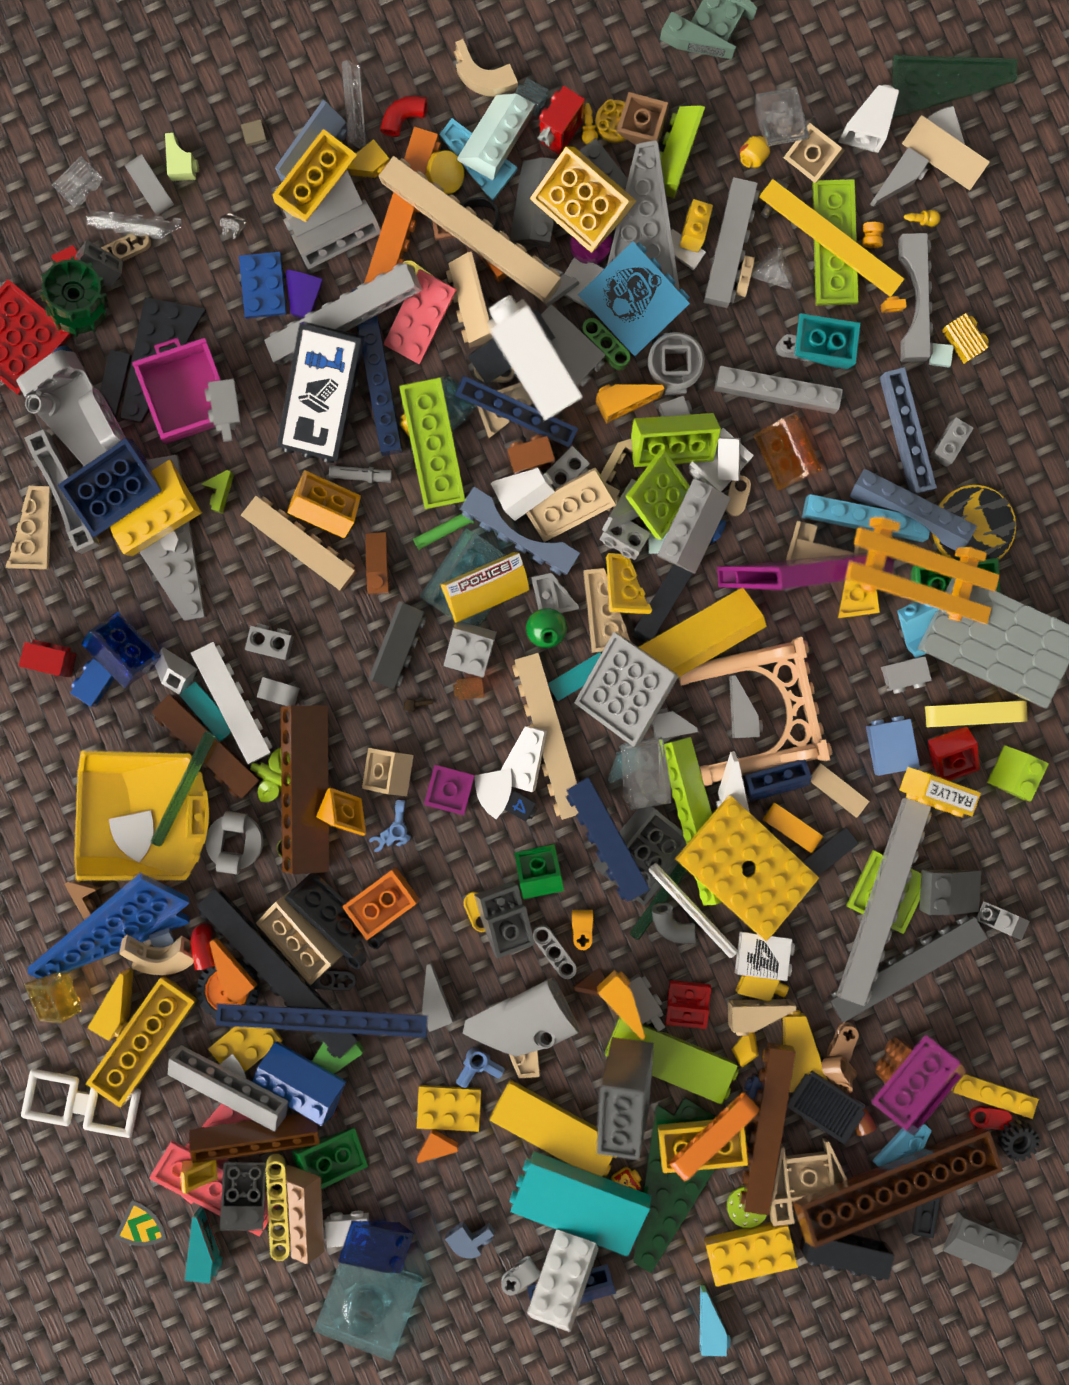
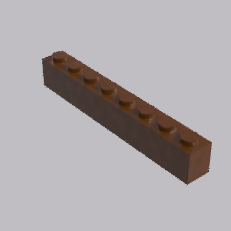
M768 1042L767 1049H763L762 1061L765 1062L764 1069H760L759 1072L761 1088L756 1091V1102H758L760 1110L752 1119L755 1125L754 1130H750L749 1134L751 1150H747L748 1168L747 1171L743 1172L742 1179L745 1187L744 1191H740L739 1203L742 1204L744 1212L768 1216L770 1213L796 1054L793 1046Z

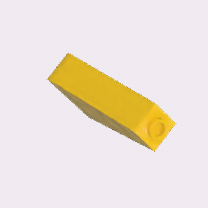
M795 1010L782 1017L783 1045L793 1046L796 1052L789 1093L794 1092L805 1074L809 1076L811 1071L827 1080L822 1071V1063L807 1017L804 1013H800V1010Z

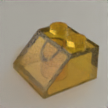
M54 973L24 984L38 1021L64 1023L82 1011L79 997L75 994L72 986L73 982L67 973Z

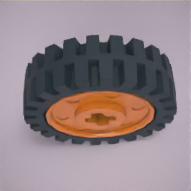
M236 959L258 984L236 1004L256 1005L261 987L258 981L259 977L255 974L253 967L251 968L241 959ZM216 966L206 968L198 980L196 992H198L197 999L200 1000L201 1008L205 1009L204 1012L216 1019L218 1003L234 1004V1002H229L224 997Z

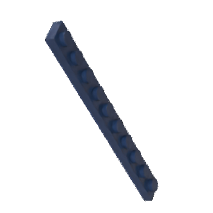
M218 1003L216 1025L426 1038L428 1015Z

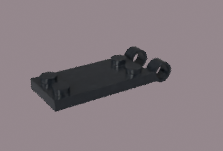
M317 873L307 875L284 899L347 957L351 967L360 969L367 961V958L355 946L364 936L342 907L348 902ZM379 931L366 941L371 948L379 949L386 939Z

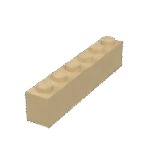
M255 496L241 516L343 592L357 573L353 570L355 565L346 558L344 561L337 558L339 553L330 546L326 549L320 545L322 540L313 533L311 536H308L304 532L305 527L297 521L293 524L287 520L289 515L281 509L278 511L274 510L271 507L273 503L263 496L260 499Z

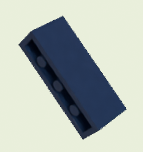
M608 1264L592 1268L580 1304L616 1294ZM537 1284L527 1287L530 1303Z

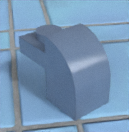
M464 1221L446 1232L445 1240L460 1257L476 1258L482 1253L480 1245L485 1246L492 1241L494 1228L488 1223L472 1234Z

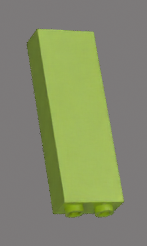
M619 1016L605 1051L606 1057L608 1056L612 1037L654 1043L652 1076L721 1105L723 1100L728 1099L731 1088H729L732 1080L735 1081L739 1072L735 1061L663 1031L658 1032L657 1029L646 1024H642L645 1038L641 1040Z

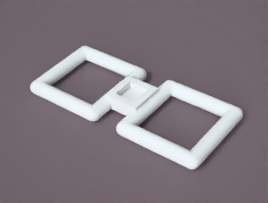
M38 1069L30 1071L21 1112L23 1118L69 1126L73 1113L85 1115L83 1123L85 1130L126 1138L132 1136L141 1095L140 1089L136 1088L131 1095L125 1128L92 1122L98 1092L92 1088L90 1093L78 1091V1077ZM37 1078L70 1084L63 1117L31 1111Z

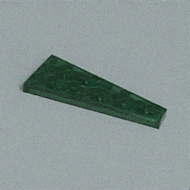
M894 55L892 58V87L899 90L892 119L1014 83L1017 80V59Z

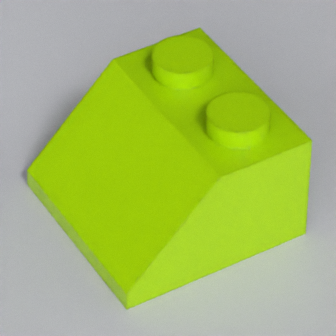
M1004 745L987 783L1022 800L1032 801L1049 763Z

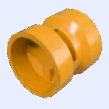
M867 222L863 224V232L865 233V237L862 239L863 247L879 248L883 246V238L881 237V233L884 231L883 223Z

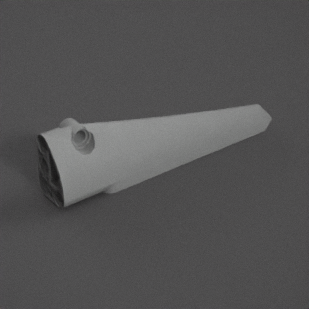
M55 351L16 380L26 398L25 406L28 412L38 414L83 466L126 438L104 396L99 390L94 388L75 352ZM174 530L151 546L154 549L176 551L180 538Z

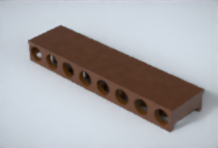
M290 705L289 707H281L282 872L291 873L292 875L329 872V824L316 817L328 789V705ZM287 711H289V721H287ZM288 732H289V735H290L289 743H288V741H287V733H288ZM288 753H289V755H290V761H289V763L287 762V754H288ZM288 774H289V776H290V783H289V784H288V782H287V776H288ZM288 795L290 796V805L287 802ZM288 816L290 817V826L288 825L287 821ZM288 837H290L291 841L290 848L288 846ZM289 858H290V861H291V867H290V868L288 867V859H289Z

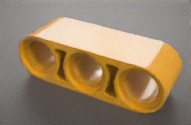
M773 803L762 819L810 853H813L824 837L776 803Z

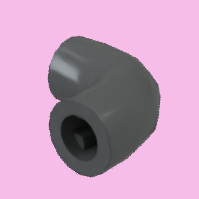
M658 903L652 907V918L656 930L664 938L674 943L696 944L695 923L677 922L673 917V908L668 903Z

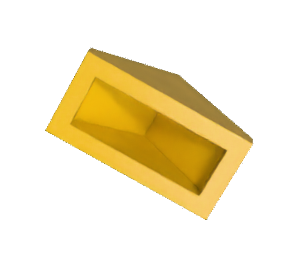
M190 1160L183 1161L181 1181L184 1194L218 1179L216 1160L193 1163Z

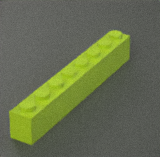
M691 737L660 745L661 756L666 767L667 777L672 789V796L675 800L686 844L690 842L712 815ZM696 879L703 906L722 903Z

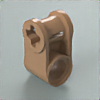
M842 1022L838 1025L827 1050L828 1058L844 1056L850 1062L859 1037L858 1031L852 1023ZM849 1029H850V1031L852 1032L851 1035H850V1034H847V1035L845 1036V1035H844V1031H845V1032H848Z
M844 1056L823 1059L822 1071L829 1081L847 1094L852 1093L853 1079L857 1076V1072L851 1066L848 1059Z

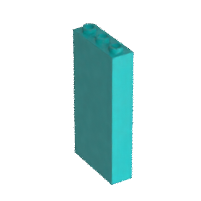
M533 1151L531 1158H526L522 1169L525 1171L524 1175L520 1174L516 1183L517 1191L513 1190L509 1202L512 1203L510 1212L595 1242L598 1246L628 1257L649 1212L651 1195Z

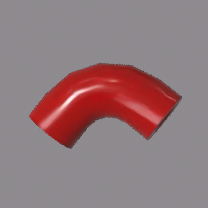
M404 96L395 100L385 111L380 132L386 136L399 137L401 126L407 118L417 117L425 119L428 109V98Z
M209 923L197 925L191 934V951L195 970L215 966L210 942L215 936V930Z

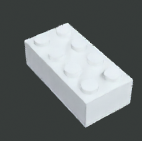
M556 1229L527 1312L531 1318L571 1332L598 1252L595 1242Z

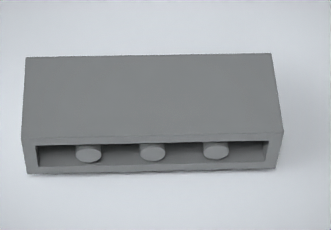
M364 199L362 200V205L297 237L295 234L291 236L307 268L310 269L379 235L381 230L374 214Z

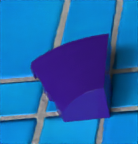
M287 269L286 279L291 315L303 319L307 313L315 311L323 279Z

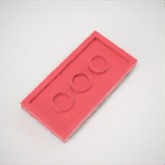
M419 269L416 275L422 291L404 300L383 345L421 364L457 289Z

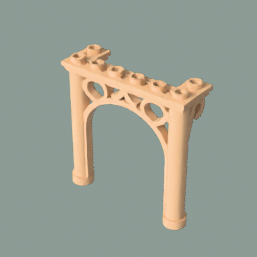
M803 637L793 639L792 642L708 660L678 678L680 685H686L691 682L740 671H755L772 680L780 690L786 706L784 732L779 741L768 751L738 758L742 776L805 759L806 762L815 759L822 761L830 760L829 755H832L830 743H826V740L821 737L824 734L822 723H818L817 714H819L818 704L813 702L814 686L808 680L807 674H810L808 662H804V658L807 657L806 653H809L807 641H803ZM778 662L774 666L772 673L762 667H758L761 665ZM782 665H787L791 669L792 679L788 683H784L777 678L778 670ZM797 681L801 697L795 696L791 690L787 691L785 687H790ZM803 705L806 721L801 719L793 720V716H797L798 708ZM797 723L803 725L806 734L805 738L800 742L790 735L792 727ZM787 739L797 746L778 751ZM727 761L699 766L704 787L722 780Z

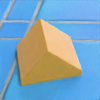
M333 788L327 789L316 817L331 826L362 836L366 835L362 799Z

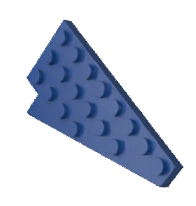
M140 873L28 967V974L47 981L119 952L122 939L126 935L144 942L149 940L150 934L167 928L172 931L190 923L189 916L180 911L189 904V897Z

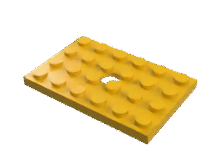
M730 795L727 796L675 858L764 941L769 940L819 879L810 868ZM746 861H752L756 866L755 873L750 877L742 874V865Z

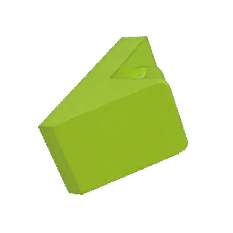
M226 470L201 484L205 488L216 490V493H213L210 499L211 509L215 512L223 514L234 477L231 471Z

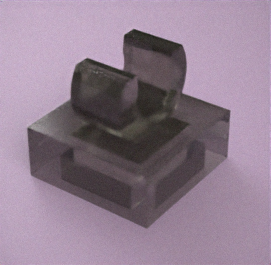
M226 213L221 216L219 225L223 226L222 235L228 234V229H231L233 231V239H236L240 231L245 228L247 220Z

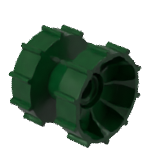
M72 256L71 259L62 260L57 263L53 261V265L46 273L41 274L42 291L40 296L42 301H46V314L48 317L51 316L57 330L60 331L62 329L68 333H73L75 337H78V334L90 331L96 332L95 328L101 324L103 319H107L105 303L108 302L107 294L102 292V287H104L103 278L98 276L97 272L93 269L92 263L87 264L83 261L75 260L74 256ZM73 295L79 296L77 299H70Z

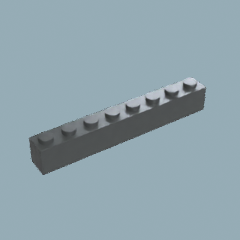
M967 914L962 915L956 919L955 924L951 926L945 925L938 930L939 933L936 935L922 938L920 940L921 943L917 946L905 948L900 956H892L886 959L884 965L879 968L877 967L878 977L875 983L872 982L870 988L872 991L871 998L868 1003H865V1006L836 996L838 988L830 993L831 996L827 998L839 1019L843 1023L987 940L976 918L971 915L967 916Z

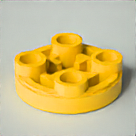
M607 100L596 114V130L608 142L620 143L627 140L616 132L625 105L624 101Z
M451 151L433 153L427 163L425 173L427 181L431 184L435 182L440 185L445 194L456 192L461 187L464 179L463 164L457 161L458 156Z

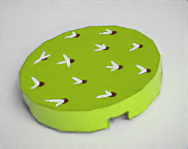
M742 1185L730 1193L727 1200V1211L730 1219L736 1225L743 1228H753L759 1226L766 1219L767 1215L744 1212L742 1204L739 1203L740 1191H744L745 1185Z

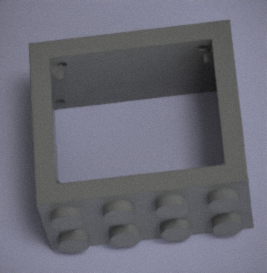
M612 1037L600 1085L597 1154L635 1160L640 1159L650 1107L654 1043Z

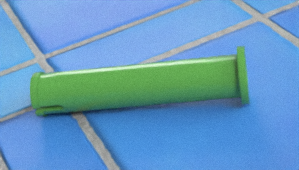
M460 514L413 538V541L418 550H421V548L470 523L474 524V521Z

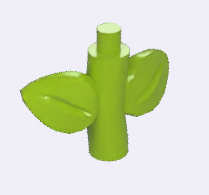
M281 747L271 754L268 765L265 763H261V765L252 763L250 768L251 771L257 773L258 777L264 779L258 786V798L261 802L273 801L280 795ZM288 753V754H287V762L289 763V761H290V755H289V753ZM288 774V776H287V782H288V784L290 783V776H289V774Z

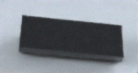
M537 308L531 311L547 340L550 342L555 339L554 334ZM494 337L468 354L469 360L486 385L512 368V365Z

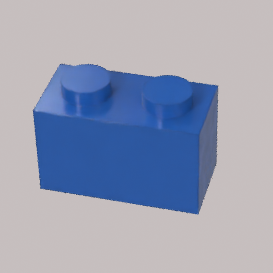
M93 658L84 665L83 674L80 678L77 677L71 685L73 689L70 692L90 707L98 705L119 673L101 660Z

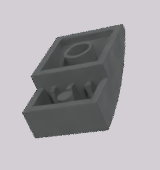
M511 881L474 895L486 935L497 959L535 945L526 906L522 904L517 884Z

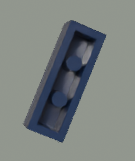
M804 759L745 775L744 786L749 801L752 802L809 786L812 777Z

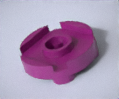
M608 235L596 250L591 253L571 236V253L581 263L599 264L608 257L612 238Z

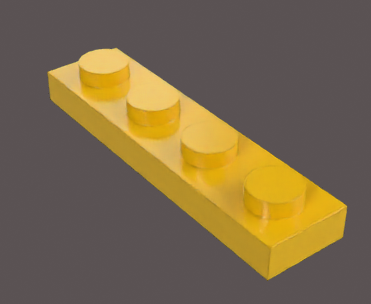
M965 1074L952 1089L953 1093L1033 1119L1039 1100L1036 1097Z

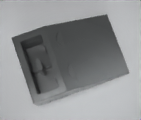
M224 1163L220 1231H263L266 1163Z

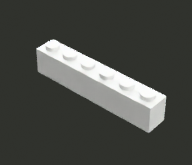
M214 642L191 652L248 765L271 754L269 749L272 748V745L267 737H262L260 730L263 728L258 718L253 720L250 714L253 709L248 700H243L241 694L244 691L239 682L234 683L231 677L234 675L230 664H224L222 657L225 655L220 645L215 646Z

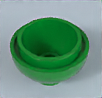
M540 609L528 618L526 633L529 640L537 647L552 648L564 640L567 633V622L564 616L555 609ZM546 632H552L550 636L544 635Z

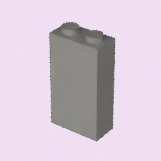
M551 304L541 314L555 336V339L549 343L576 388L580 385L584 387L590 381L592 372L594 370L598 372L605 365V354Z

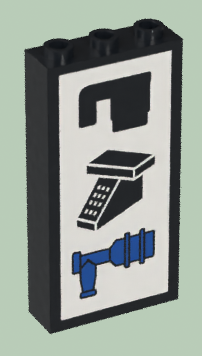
M305 321L299 323L277 447L282 448V451L288 453L300 452L302 456L308 458L320 457L322 461L328 463L337 462L341 458L365 336Z

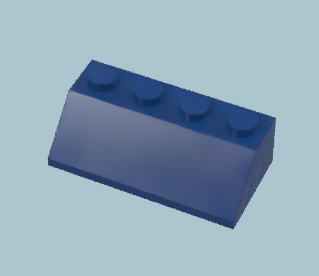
M276 1041L258 1066L252 1082L287 1100L290 1108L322 1126L333 1116L347 1081Z

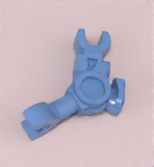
M406 800L396 801L395 821H393V824L381 832V836L370 838L369 842L377 840L380 843V846L374 849L375 852H379L385 843L387 846H390L395 840H400L396 845L402 846L410 840L411 836L407 835V828L405 822H403Z

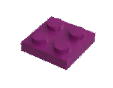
M434 765L424 805L464 815L475 775Z

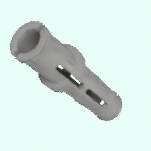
M330 465L329 478L368 481V483H391L392 470L374 469V467L358 468Z

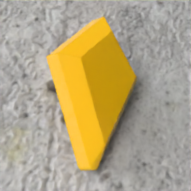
M749 1032V1035L741 1036L731 1049L741 1067H744L759 1056L755 1032Z

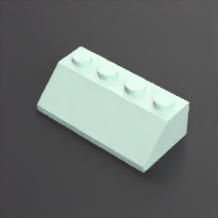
M518 94L496 95L457 157V161L494 180L530 121L535 104Z

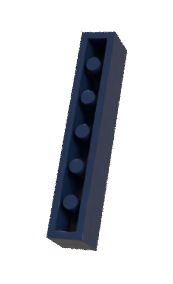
M465 376L461 377L454 393L457 397L545 437L548 436V438L569 448L578 428L552 416L545 420L539 410Z
M587 778L567 789L566 791L569 795L566 796V799L571 807H576L578 811L576 817L580 824L586 825L589 831L586 835L591 844L595 843L599 850L596 851V854L601 862H606L609 868L606 870L611 881L616 880L619 886L616 890L620 898L630 902L650 891L651 889L591 779Z

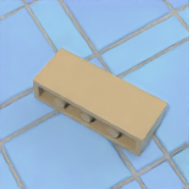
M922 115L902 143L907 148H911L929 160V163L968 190H971L989 164V161Z

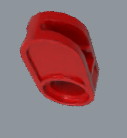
M975 1106L969 1113L970 1121L979 1128L1005 1130L1003 1126L1005 1124L1007 1127L1010 1126L1009 1122L1012 1121L1011 1114L998 1107ZM984 1112V1121L976 1122V1113Z

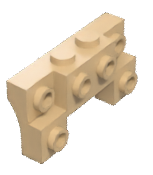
M797 521L786 560L868 553L869 549L856 545L854 552L816 543L814 539L818 526Z

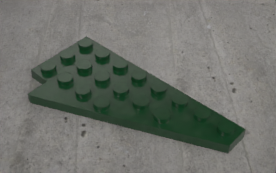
M685 1096L674 1114L658 1104L655 1107L643 1193L651 1195L649 1212L637 1235L633 1263L650 1273L654 1270L715 1170H698L685 1181L676 1172L663 1173L658 1125L713 1120L717 1117Z

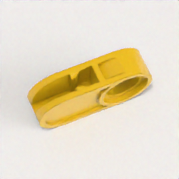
M471 892L464 899V907L474 929L478 932H485L484 927H479L476 924V919L480 914L474 895L478 893Z

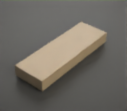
M821 763L811 773V783L856 818L870 802Z

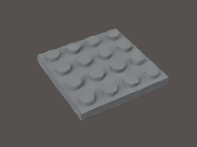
M613 632L574 703L631 746L638 747L679 675L619 633Z

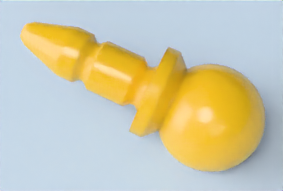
M586 103L584 109L586 125L582 126L584 130L582 140L585 144H589L595 138L598 140V133L595 130L596 125H592V109L590 104Z
M935 210L922 211L921 213L906 214L904 219L934 227L940 222V214Z

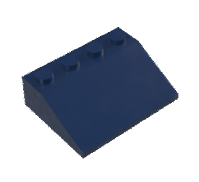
M129 438L123 439L58 484V487L93 538L162 492L144 455L134 440Z

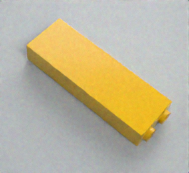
M740 588L646 642L639 648L680 677L767 626L761 611L745 589Z
M511 1079L490 1115V1121L562 1161L598 1176L606 1177L611 1168L609 1164L612 1158H617L615 1156L597 1154L598 1127Z

